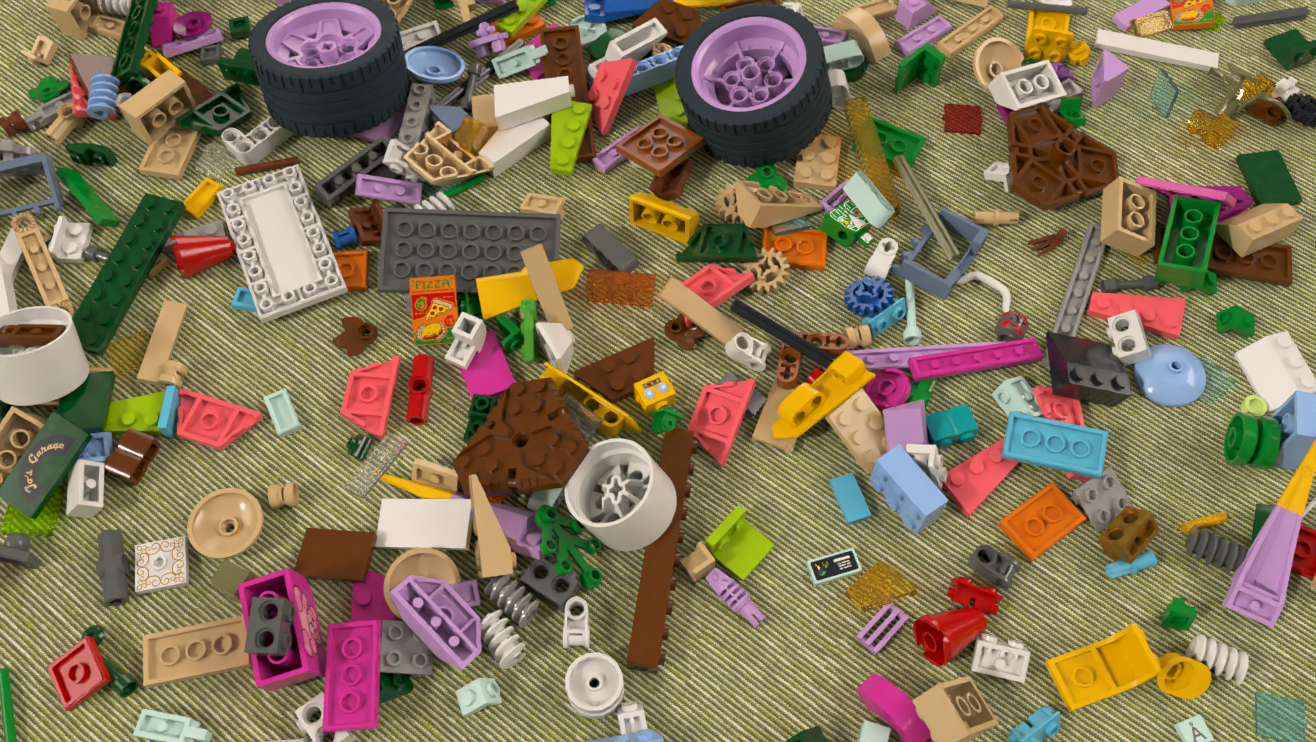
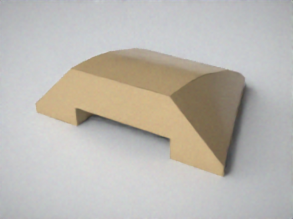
M437 121L431 132L428 131L425 134V138L420 143L417 142L403 157L404 162L433 185H449L461 182L495 169V166L482 155L473 156L452 139V131L440 121Z

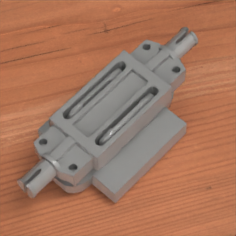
M1 139L0 162L36 154L33 147L15 144L14 140ZM44 167L34 170L25 168L0 174V177H29V175L45 174Z

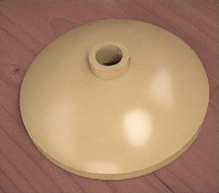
M993 37L987 39L978 46L973 58V70L978 83L986 92L991 94L988 85L999 73L1022 67L1021 63L1024 60V56L1014 43L1005 38Z
M225 488L214 491L201 499L189 516L187 533L190 543L200 554L211 559L223 560L236 557L247 551L260 536L264 523L263 510L256 498L242 489ZM230 527H234L233 531L228 532Z
M432 548L411 549L397 557L390 565L384 579V596L391 611L403 620L390 595V591L409 575L445 580L448 584L461 582L460 573L455 563L441 551Z

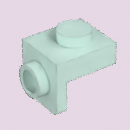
M478 678L455 691L463 716H471L488 705L502 703L500 688L494 678Z

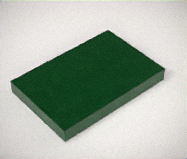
M1279 150L1239 154L1236 157V162L1257 206L1275 203H1288L1290 206L1299 205L1303 201Z
M114 371L89 373L86 380L78 388L60 398L57 413L88 433L105 432L116 379Z

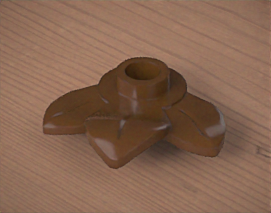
M1280 96L1274 98L1282 104H1285V102ZM1257 99L1251 105L1245 107L1251 116L1261 119L1267 125L1275 126L1282 121L1284 112L1271 102Z
M681 313L677 319L668 321L664 327L665 335L670 340L676 341L678 347L683 350H695V339L708 334L695 323L689 327L686 326L684 315Z
M346 317L341 319L345 331L332 341L339 348L347 349L348 356H355L362 353L368 344L373 343L377 339L378 331L374 325L367 322L364 323L359 317Z

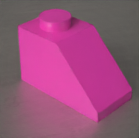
M158 2V6L153 13L154 22L150 27L152 46L154 48H162V45L176 40L177 34L173 30V24L179 18L172 2Z

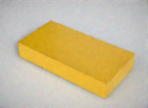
M206 177L183 201V204L186 206L184 213L198 220L218 198L217 192L223 191L224 187Z

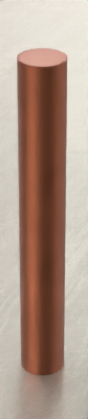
M298 156L245 165L235 167V173L238 176L300 164Z

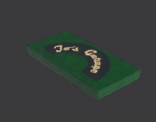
M53 411L1 485L0 497L28 517L37 519L93 436L61 414Z

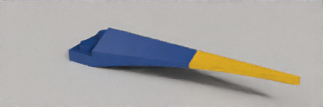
M584 0V22L605 23L644 14L658 0ZM740 0L671 1L688 7L720 6Z

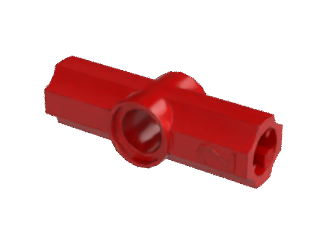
M418 354V356L414 357L412 376L408 382L409 399L406 421L414 425L427 423L430 400L433 396L432 380L435 360L434 357H430L427 354Z

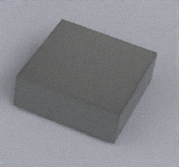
M221 44L201 47L200 62L202 66L217 65L219 58L223 55Z

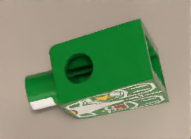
M851 199L826 213L819 227L822 232L845 247H850L858 241L862 246L868 248L875 239L868 233L872 224L869 223Z

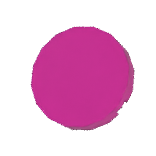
M886 368L879 374L875 373V378L865 386L864 391L879 411L904 404L911 392L909 378L902 370L897 368Z

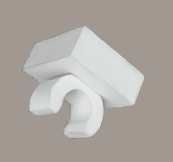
M1292 76L1288 80L1283 78L1272 86L1268 93L1274 98L1280 96L1285 102L1290 95L1299 93L1300 89L1295 86L1298 81Z

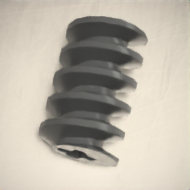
M1197 525L1191 528L1185 542L1187 556L1195 551L1196 560H1200L1205 555V564L1209 565L1214 559L1216 560L1215 568L1219 569L1223 564L1226 565V573H1229L1233 568L1236 569L1246 554V546L1238 548L1236 542L1228 543L1225 537L1218 539L1216 533L1208 535L1206 529L1198 531Z

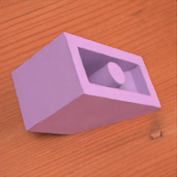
M901 0L898 4L895 19L910 30L937 12V8L927 0Z

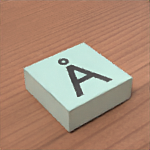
M1200 714L1173 725L1182 742H1211L1214 740Z

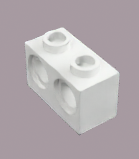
M1135 309L1107 318L1110 327H1107L1106 331L1109 339L1114 340L1115 347H1112V352L1118 360L1120 359L1124 366L1152 358L1141 318ZM1129 326L1126 331L1120 332L1123 327ZM1135 346L1132 351L1126 352L1128 347Z
M323 692L294 711L299 718L295 722L303 735L309 734L312 739L311 742H324L326 735L329 734L322 732ZM317 711H321L320 719L311 723L312 715ZM350 731L336 732L332 742H354L355 739Z

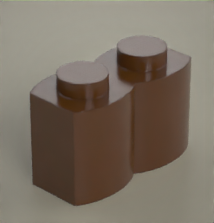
M130 428L119 438L118 448L107 457L104 470L111 476L136 485L145 474L148 464L157 455L161 443L155 437Z

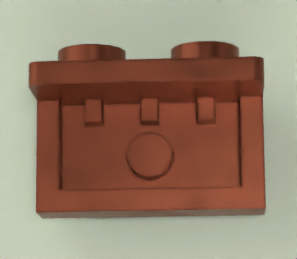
M688 159L682 161L661 178L655 175L649 189L658 198L665 201L679 198L684 192L687 180L691 177L694 164Z
M373 199L370 207L349 209L348 216L361 247L381 245L384 209L380 206L378 199Z

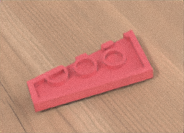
M1036 386L1033 389L1043 418L1085 427L1080 400L1053 395L1052 388ZM1065 472L1067 478L1072 480L1088 481L1092 478Z

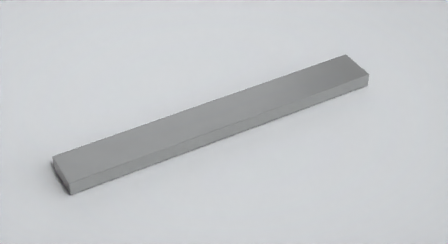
M1090 222L1087 227L1052 329L1053 333L1076 337L1106 244L1100 242V225ZM1046 346L1043 355L1044 358L1042 359L1040 365L1050 368L1048 349Z

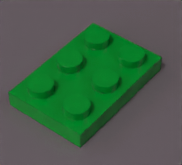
M868 116L854 140L851 150L895 167L893 164L894 157L902 154L912 168L925 144L926 138Z

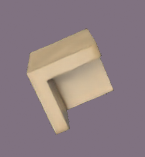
M700 541L697 543L694 552L680 560V565L693 583H696L715 568V559Z

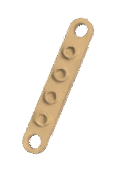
M26 213L15 215L16 217L12 218L11 225L45 305L67 310L73 319L76 314L34 217ZM23 221L30 222L29 227L27 226V228L20 229V227H18L19 224Z

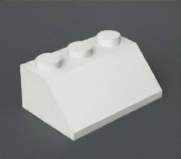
M1049 59L1001 72L988 85L996 104L1015 111L1067 95Z
M1288 331L1266 336L1234 354L1256 395L1263 398L1267 403V414L1275 412L1296 390L1316 394V378Z

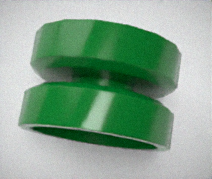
M1235 413L1228 424L1224 439V456L1227 463L1239 466L1248 464L1251 468L1268 470L1274 463L1280 446L1281 430L1279 422L1271 417L1259 416L1256 419L1253 414Z

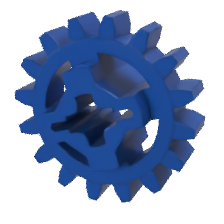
M864 276L862 281L857 278L855 279L856 284L849 283V289H845V305H847L848 311L853 310V315L861 313L864 318L866 314H870L872 318L874 313L879 314L883 309L885 310L889 305L893 304V288H891L890 283H884L883 278L879 281L876 280V276H873L872 279Z

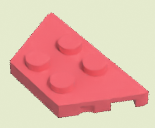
M627 58L602 62L600 64L588 97L589 104H592L591 114L601 134H609L638 60Z
M709 264L682 284L716 308L755 281V277L752 272L744 275L737 273L734 268H723L720 265ZM684 316L686 326L689 327L693 322Z
M393 356V360L382 364L375 362L365 368L350 371L340 411L342 417L384 440L401 363L400 356Z
M747 379V381L724 382L720 385H704L687 430L694 431V437L721 466L725 467L757 382L754 379Z
M183 388L179 389L180 407H178L179 422L177 423V435L180 438L223 451L263 419L261 412Z

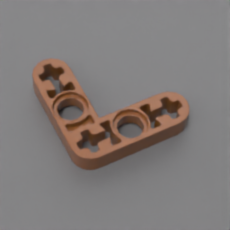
M793 332L810 343L815 341L821 342L822 345L818 348L833 357H839L844 351L849 352L850 350L849 339L843 334ZM783 342L776 374L779 387L787 390L794 388L798 383L803 354ZM789 357L796 359L793 363H786L784 360ZM786 371L790 372L789 379H786Z

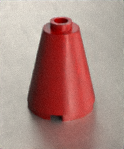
M170 236V241L175 240L176 242L172 249L177 268L184 271V274L180 275L181 279L189 278L232 258L233 253L236 252L233 239L229 240L228 236Z
M976 607L923 615L913 623L914 638L917 646L922 644L926 651L922 654L931 664L938 667L946 665L986 630L987 617L983 611Z

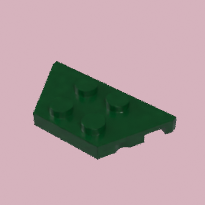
M235 83L177 117L175 124L180 128L221 137L224 130L239 126L252 118L249 106L246 104V99L240 91L239 84Z
M745 223L703 224L697 234L688 240V247L683 252L678 251L675 256L677 262H759Z

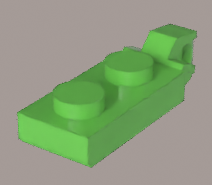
M535 299L521 300L520 312L524 315V322L521 323V333L524 336L521 354L526 362L538 364L539 340L536 323L539 322V319L537 318V301Z

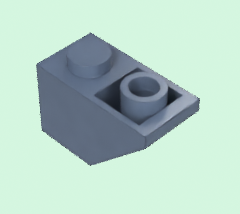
M431 105L429 107L431 114L429 119L435 127V123L440 121L452 131V139L457 143L474 134L473 119L461 107Z

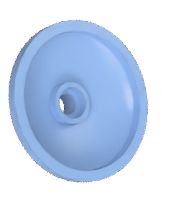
M421 46L411 49L405 54L408 73L425 83L448 84L459 79L465 72L464 60L457 53L446 48Z
M1169 344L1149 347L1152 358L1135 363L1133 375L1137 387L1148 399L1157 404L1167 407L1186 406L1196 401L1205 389L1206 373L1203 365L1191 352L1181 347Z

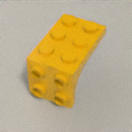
M1029 10L1023 56L1044 61L1049 59L1050 62H1060L1063 64L1074 37V33L1068 31L1070 14Z
M1136 623L1129 624L1120 632L1106 639L1045 662L1068 712L1142 686L1161 673L1160 661L1152 653L1147 644V637L1144 631Z

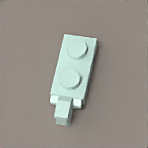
M534 44L496 57L491 61L499 79L535 66L536 63L540 62L539 57L546 55L548 50L546 45L535 48Z
M142 709L133 736L158 742H210L213 733L199 728L201 723L192 718Z

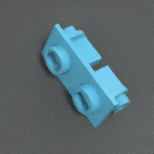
M905 298L893 299V304L889 305L885 310L883 309L881 313H874L872 318L870 314L863 318L861 323L862 325L867 324L873 338L907 315Z
M1041 707L1027 718L1033 727L1030 728L1023 721L1009 732L1010 735L1007 739L1009 742H1042L1048 736H1055L1061 727L1060 712L1057 711L1054 714L1050 707Z

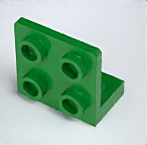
M928 43L921 48H917L909 58H905L900 62L898 75L895 79L894 92L899 93L917 77L934 88L939 83L946 56Z

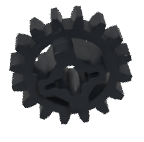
M1302 93L1290 95L1284 105L1290 111L1291 118L1296 120V122H1300L1303 126L1315 128L1316 99L1311 95L1304 96Z

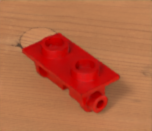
M954 577L949 583L954 588L949 587L946 594L947 597H950L951 601L967 607L970 599H974L973 607L978 608L989 616L997 614L999 606L995 603H999L1004 597L997 594L998 591L991 587L983 586L981 588L973 585V581L965 577Z

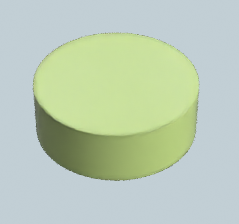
M1250 395L1242 401L1240 409L1243 413L1253 414L1257 419V417L1263 416L1267 412L1268 406L1263 398L1257 395Z

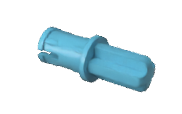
M1148 551L1138 555L1131 564L1123 561L1107 564L1105 566V573L1110 579L1127 574L1136 575L1140 570L1157 566V559L1152 551Z

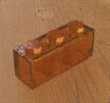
M600 269L588 270L586 283L587 302L653 307L656 290L655 274Z

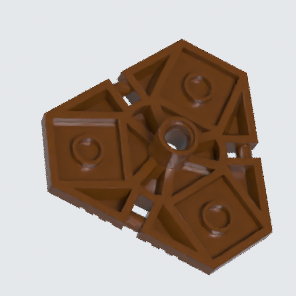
M1042 104L1010 112L1007 116L1008 150L1010 152L1008 156L1010 189L1042 211L1063 206L1070 202H1076L1079 198L1086 199L1100 193L1102 194L1103 189L1119 177L1117 153L1083 131L1078 135L1072 131L1075 127L1074 125Z
M551 377L512 383L500 398L501 400L497 402L496 407L485 418L487 421L483 426H479L476 431L477 433H474L471 437L472 439L466 444L467 446L462 449L452 463L455 472L458 474L464 494L469 499V475L475 474L486 497L512 494L513 488H517L520 493L564 488L590 452L581 431Z

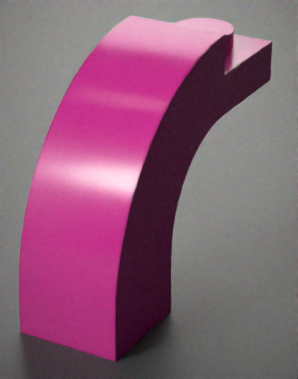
M873 673L856 689L867 709L888 722L904 742H933L928 726L916 713L915 704L894 684Z

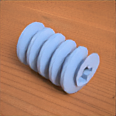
M96 72L92 74L86 112L95 119L106 120L109 118L108 115H114L116 112L114 107L117 105L115 100L118 98L116 93L119 91L117 86L120 84V81L109 74Z

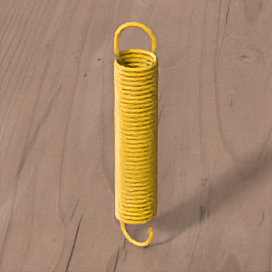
M1219 512L1182 523V531L1177 532L1187 534L1194 525H1197L1198 530L1226 523V521L1230 520H1228L1224 512Z

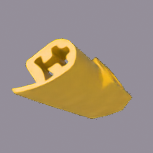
M574 258L549 262L560 293L574 289L584 266ZM526 267L518 272L476 278L484 320L520 308L521 300L535 299L539 301Z
M844 351L811 385L806 382L802 383L781 402L777 411L779 419L772 425L774 440L798 438L875 378V373L868 372L862 360L848 351Z
M544 363L548 368L540 375L539 379L551 377L563 399L568 397L582 407L583 417L587 423L607 436H617L624 428L632 433H641L642 429L628 414L550 363ZM596 408L597 410L590 411L589 409ZM610 420L616 421L615 423H608Z

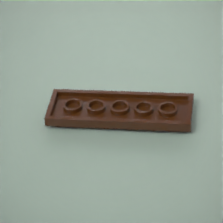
M1157 223L1155 226L1153 264H1158L1166 224ZM1215 233L1207 270L1216 275L1289 287L1293 283L1292 246L1274 243L1242 258L1225 240Z

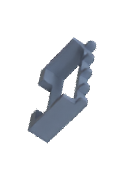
M41 152L0 162V174L25 168L34 170L44 167L52 196L51 199L0 211V218L9 215L15 218V215H20L19 213L35 210L36 215L41 216L43 215L41 208L54 205L56 211L62 210L65 202L52 156Z
M943 207L938 216L945 228L972 242L955 269H952L944 280L912 263L934 234L929 226L923 225L920 228V231L925 234L923 239L913 238L910 244L915 250L912 254L903 252L900 255V258L903 260L902 265L894 264L891 267V271L935 296L946 300L983 247L990 231Z

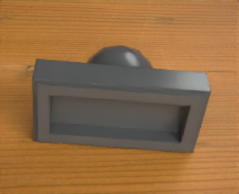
M12 533L4 540L3 546L0 545V561L32 569H38L42 562L35 555L27 552L30 549L31 542L24 533Z

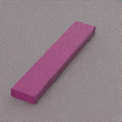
M1035 337L911 357L907 362L914 381L917 382L1041 361L1044 356Z

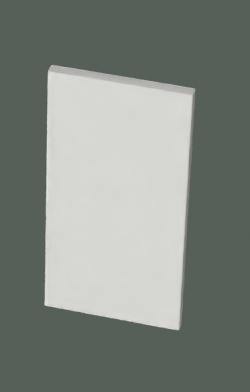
M298 164L217 192L262 324L348 292Z

